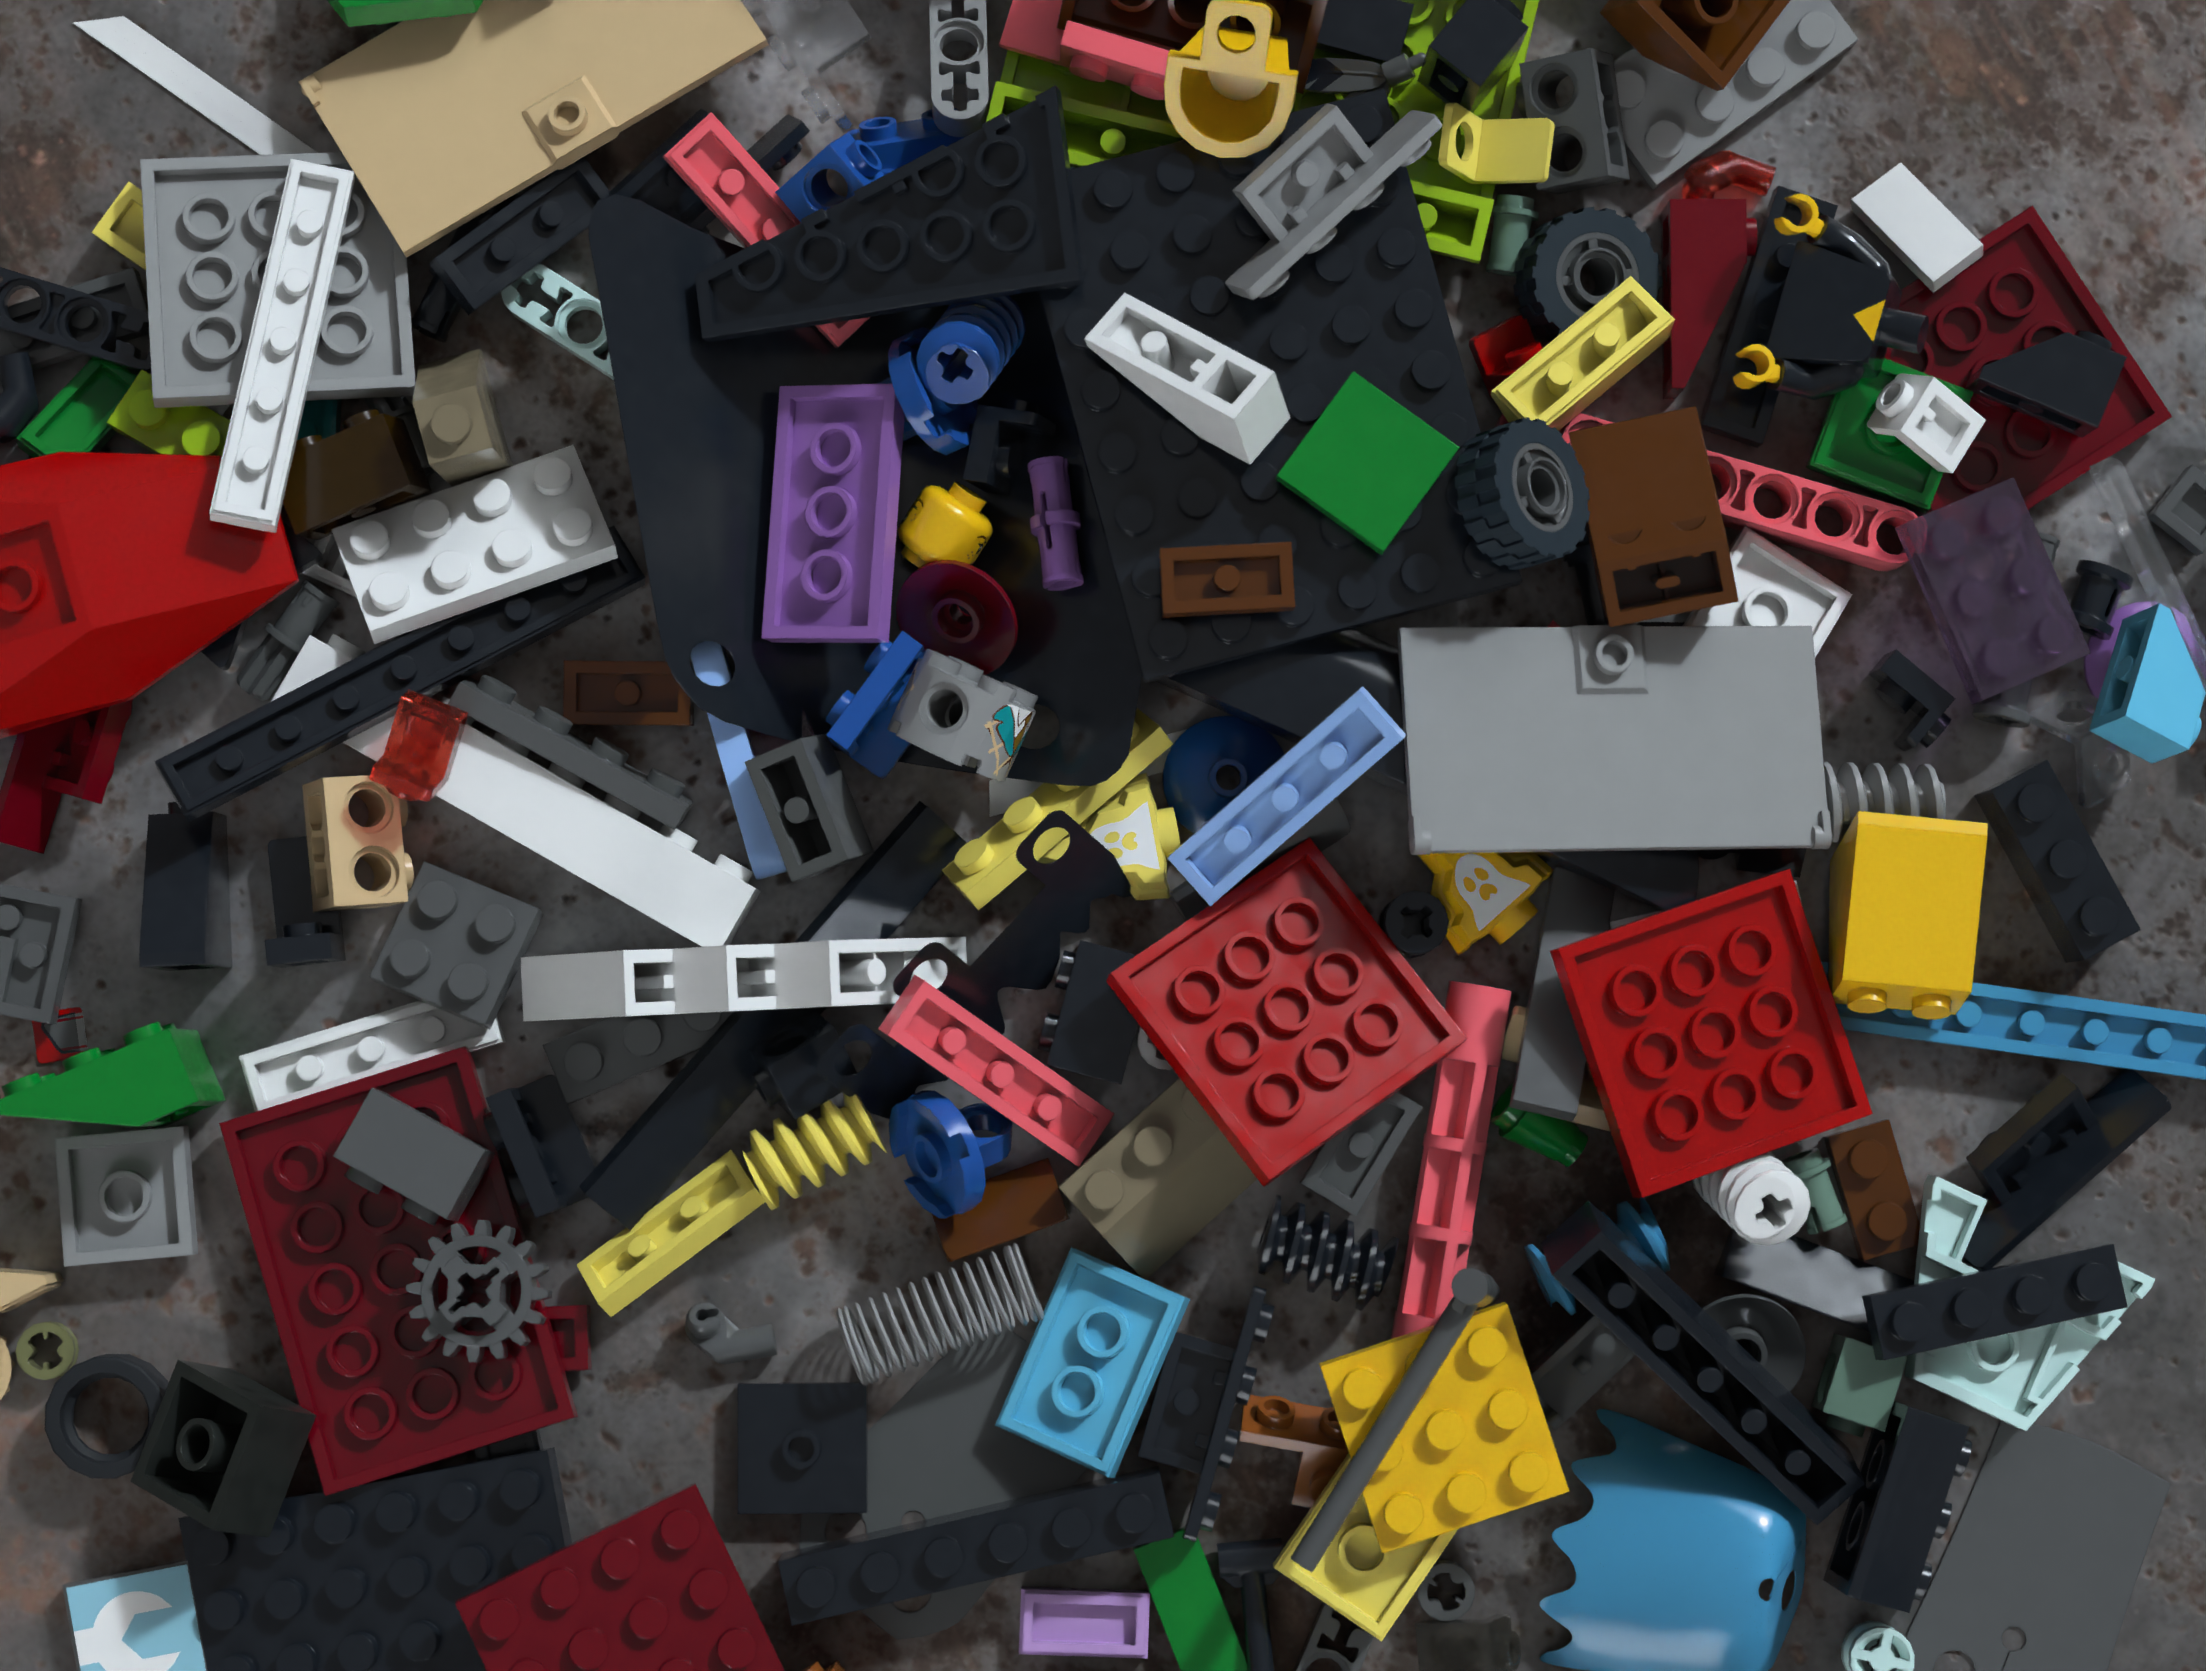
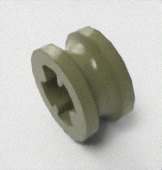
M52 1321L37 1323L26 1329L18 1339L16 1347L17 1362L22 1370L32 1378L41 1380L62 1377L74 1366L79 1353L78 1341L71 1329L62 1323ZM41 1333H43V1339H51L54 1333L63 1342L57 1349L62 1361L54 1368L52 1362L43 1363L42 1368L33 1360L39 1351L33 1341Z

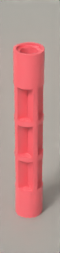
M1449 981L1445 1010L1467 1039L1447 1057L1437 1063L1427 1129L1423 1138L1422 1146L1424 1147L1412 1221L1409 1224L1408 1230L1409 1239L1397 1311H1395L1391 1339L1435 1325L1454 1296L1452 1292L1454 1276L1467 1266L1469 1248L1472 1245L1473 1239L1472 1229L1483 1161L1487 1152L1488 1130L1498 1069L1501 1066L1512 991Z

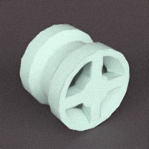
M1865 1621L1855 1625L1846 1634L1841 1645V1659L1846 1671H1871V1667L1873 1671H1913L1915 1655L1910 1642L1900 1632L1880 1621ZM1878 1639H1880L1879 1646L1874 1647L1871 1651L1864 1650L1876 1645Z

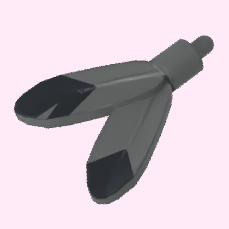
M1403 53L1381 65L1372 61L1356 59L1316 58L1312 60L1305 90L1323 94H1348L1345 98L1385 88L1388 98L1391 87L1415 77L1414 70L1423 65L1426 54L1418 53L1408 58L1406 53Z

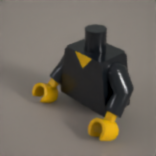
M1795 194L1785 197L1784 199L1788 203L1799 207L1802 219L1799 225L1796 226L1786 218H1775V228L1781 234L1788 236L1804 232L1807 234L1808 242L1797 240L1767 347L1760 344H1751L1735 354L1739 358H1748L1755 363L1757 367L1756 376L1747 372H1739L1733 376L1735 385L1741 389H1751L1766 381L1771 390L1818 400L1855 387L1862 378L1878 377L1887 347L1920 354L1928 334L1929 317L1898 310L1902 291L1894 277L1891 276L1890 264L1857 232L1827 215L1818 217V206L1810 196Z

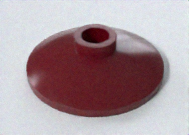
M953 560L933 561L916 569L906 579L899 591L896 602V616L900 631H904L924 646L925 652L927 649H930L947 657L950 655L983 670V675H986L999 668L1014 649L1018 635V624L1013 604L1003 588L991 576L979 568ZM958 605L965 608L970 615L964 613Z

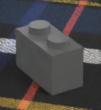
M827 734L800 738L745 761L792 882L820 875L874 852Z
M371 1088L333 1157L349 1165L344 1177L375 1194H379L384 1185L406 1197L400 1206L403 1210L435 1226L440 1216L458 1222L496 1153L393 1096Z

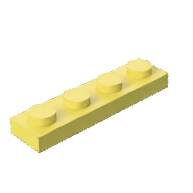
M1136 708L1129 755L1120 770L1106 781L1094 786H1065L1043 783L1028 797L1021 798L1010 805L1003 818L980 838L971 840L962 846L957 852L955 859L943 868L942 872L954 887L979 911L1027 870L1016 859L1017 848L1048 814L1058 810L1064 811L1080 825L1171 747L1173 743L1157 723ZM1060 827L1046 830L1034 844V858L1038 861L1069 833Z

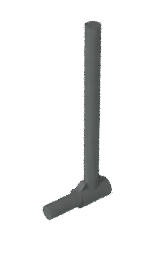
M1465 1268L1454 1276L1452 1280L1454 1296L1290 1557L1303 1568L1311 1572L1314 1571L1476 1309L1492 1305L1499 1299V1286L1489 1274L1475 1268Z

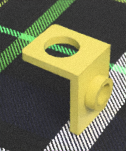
M1446 103L1438 156L1439 165L1469 184L1544 183L1549 176L1555 124L1548 118L1482 120L1458 103ZM1459 125H1461L1465 137V147L1461 158L1456 150V133Z

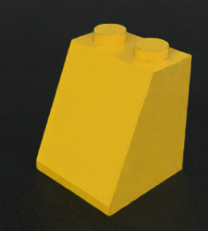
M1865 811L1857 812L1830 859L1828 983L1835 1003L1847 1004L1851 1011L1858 1013H1878L1886 1008L1910 1010L1915 1017L1929 1020L1942 1019L1951 1014H1957L1972 992L1988 836L1987 823Z

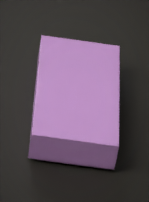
M1021 1586L1019 1654L1148 1659L1150 1591Z

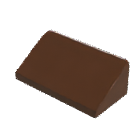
M1049 1158L985 1180L986 1186L982 1201L966 1213L954 1214L945 1219L938 1218L932 1214L948 1263L1070 1219Z

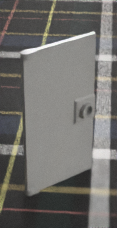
M1578 625L1574 627L1399 628L1397 631L1403 732L1406 734L1404 737L1409 812L1408 834L1411 855H1429L1432 853L1778 848L1829 849L1831 846L1830 810L1827 808L1812 626L1643 627L1641 625H1620L1609 627L1608 625Z

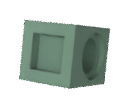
M1834 1333L1811 1407L1829 1413L1825 1423L1828 1427L1858 1437H1863L1866 1426L1885 1432L1908 1357L1903 1356L1884 1361L1876 1360L1872 1345Z

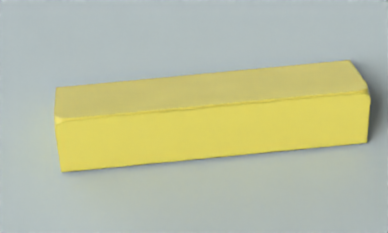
M1630 276L1491 391V396L1508 422L1530 417L1531 421L1535 419L1543 420L1550 428L1555 427L1559 431L1659 348L1669 338L1675 319Z

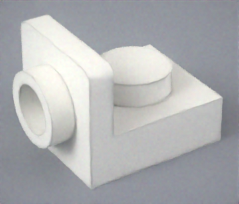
M1900 373L1878 395L1876 409L1868 420L1867 426L1876 434L1895 436L1938 472L1953 474L1986 419L1935 377Z

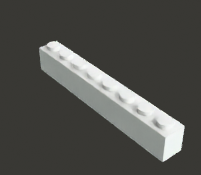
M332 634L327 644L309 635L271 701L366 652L335 634ZM444 696L437 707L423 700L343 742L701 947L730 945L761 892L747 884L753 875V872L722 854L719 855L714 864L692 852L698 840L677 828L674 830L663 824L659 833L637 821L642 811L609 793L604 801H601L582 790L586 780L553 762L548 770L526 758L530 749L497 731L493 738L471 727L475 719L448 704L450 699Z

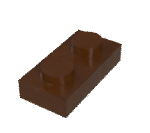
M1292 542L1160 548L1159 550L1163 618L1294 611Z
M564 660L563 717L570 720L573 725L694 726V701L675 680L666 661ZM690 661V666L694 672L693 663Z
M1889 1119L1823 1136L1859 1260H1868L1917 1246L1920 1223Z

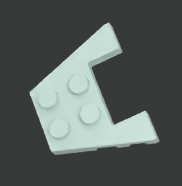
M1927 1176L1923 1189L1914 1285L1979 1271L1964 1264L1962 1258L1986 1205V1199L1940 1177ZM2118 1262L2127 1308L1907 1355L1905 1376L2009 1425L2027 1431L2080 1371L2077 1366L2101 1339L2107 1340L2121 1324L2118 1319L2136 1298L2142 1299L2149 1292L2155 1278Z

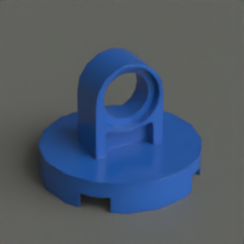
M922 327L892 341L888 351L890 378L877 384H893L895 395L905 414L903 441L918 434L934 451L948 455L970 445L972 436L970 424L975 421L978 403L977 400H974L967 404H950L937 399L924 387L917 372L916 356L921 341L930 330Z
M935 1090L919 1091L892 1108L888 1124L890 1147L894 1158L905 1154L908 1166L914 1176L904 1180V1182L920 1205L934 1216L944 1219L954 1214L966 1213L976 1207L982 1201L986 1186L984 1168L1000 1162L1011 1151L1012 1121L986 1103H976L958 1110L948 1098ZM988 1130L998 1135L980 1138L976 1137L972 1131Z

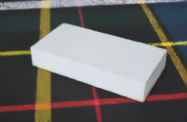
M1901 162L1851 199L1852 211L1933 293L1983 256V244Z

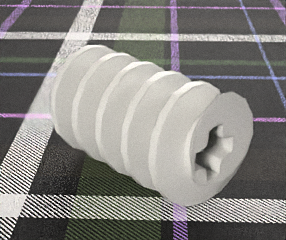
M1771 1151L1692 1180L1693 1186L1701 1198L1740 1237L1753 1244L1769 1246L1784 1242L1796 1234L1807 1220L1811 1205L1808 1189L1801 1179L1794 1175L1789 1168L1785 1167Z

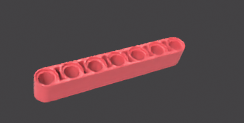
M1503 413L1495 427L1509 423ZM1579 413L1561 428L1559 432L1562 434L1561 437L1565 442L1570 443L1568 432L1613 422ZM1706 450L1711 472L1720 480L1722 486V493L1718 502L1725 527L1741 531L1746 526L1766 539L1872 570L1886 572L1897 569L1913 559L1920 552L1924 544L1925 530L1922 521L1914 512L1904 507ZM1769 489L1780 497L1783 506L1779 518L1771 519L1759 514L1753 502L1756 490ZM1818 507H1831L1840 514L1843 521V531L1840 536H1827L1818 529L1815 522V512ZM1879 525H1892L1901 532L1904 540L1901 554H1889L1878 545L1876 535Z

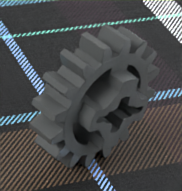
M478 1220L474 1229V1235H469L468 1230L463 1224L456 1223L451 1225L452 1242L447 1243L439 1237L432 1236L428 1243L435 1253L434 1257L431 1260L414 1259L412 1264L419 1271L423 1272L424 1276L422 1282L407 1284L406 1291L421 1295L422 1304L413 1308L409 1314L412 1319L428 1318L431 1324L422 1335L426 1342H432L442 1336L446 1338L443 1355L455 1357L463 1346H467L468 1361L481 1363L485 1347H489L496 1359H504L508 1357L506 1341L509 1339L520 1346H527L531 1342L527 1332L524 1330L527 1322L533 1324L545 1323L546 1318L534 1308L536 1301L552 1298V1291L537 1287L536 1279L546 1274L549 1268L547 1264H530L528 1258L537 1247L533 1241L527 1240L516 1247L512 1245L515 1238V1228L505 1225L496 1237H492L490 1221ZM488 1247L499 1251L501 1254L498 1257H493L486 1265L475 1264L463 1252L472 1248ZM443 1273L448 1279L447 1300L440 1305L438 1286ZM494 1276L490 1280L492 1283L485 1291L491 1299L487 1305L473 1302L465 1306L468 1303L467 1299L473 1293V1289L468 1283L471 1278L488 1280ZM519 1277L521 1282V1298L516 1310L510 1303L511 1283ZM474 1317L483 1318L496 1331L487 1335L473 1336L458 1330L461 1325H466Z

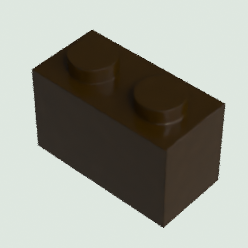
M367 410L345 419L342 422L344 430L325 439H322L321 435H312L296 441L283 504L295 535L320 540L333 534L331 530L333 528L388 510L431 491L404 420L384 413L379 414L378 410Z

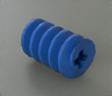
M1009 296L951 304L919 346L916 356L917 372L924 387L937 399L950 404H967L981 398L1022 344L1026 326L1024 315L1017 302Z

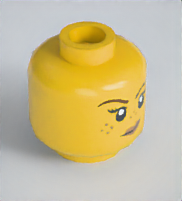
M954 481L949 490L940 486H926L920 492L899 525V538L905 545L901 554L918 568L939 560H953L973 565L993 532L990 520L981 512L986 501L977 493Z

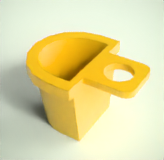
M1211 0L1206 11L1205 25L1180 51L1170 49L1168 53L1164 80L1165 109L1176 132L1199 151L1218 158L1247 157L1268 148L1286 127L1295 102L1299 71L1289 69L1288 39L1271 35L1273 13L1266 4L1247 0ZM1230 16H1242L1253 24L1256 33L1219 27V25L1225 18Z

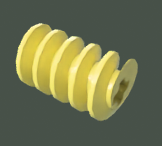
M843 1093L844 1106L838 1108L831 1100L826 1101L820 1105V1118L815 1119L807 1112L797 1118L798 1128L793 1131L780 1118L774 1119V1140L770 1142L756 1129L749 1131L751 1151L745 1153L742 1150L743 1156L763 1199L771 1210L779 1207V1186L792 1198L796 1199L803 1195L802 1175L819 1188L826 1184L825 1164H828L842 1177L849 1173L848 1153L855 1156L864 1166L872 1162L871 1142L874 1141L887 1153L879 1131L859 1096L854 1094L848 1097Z

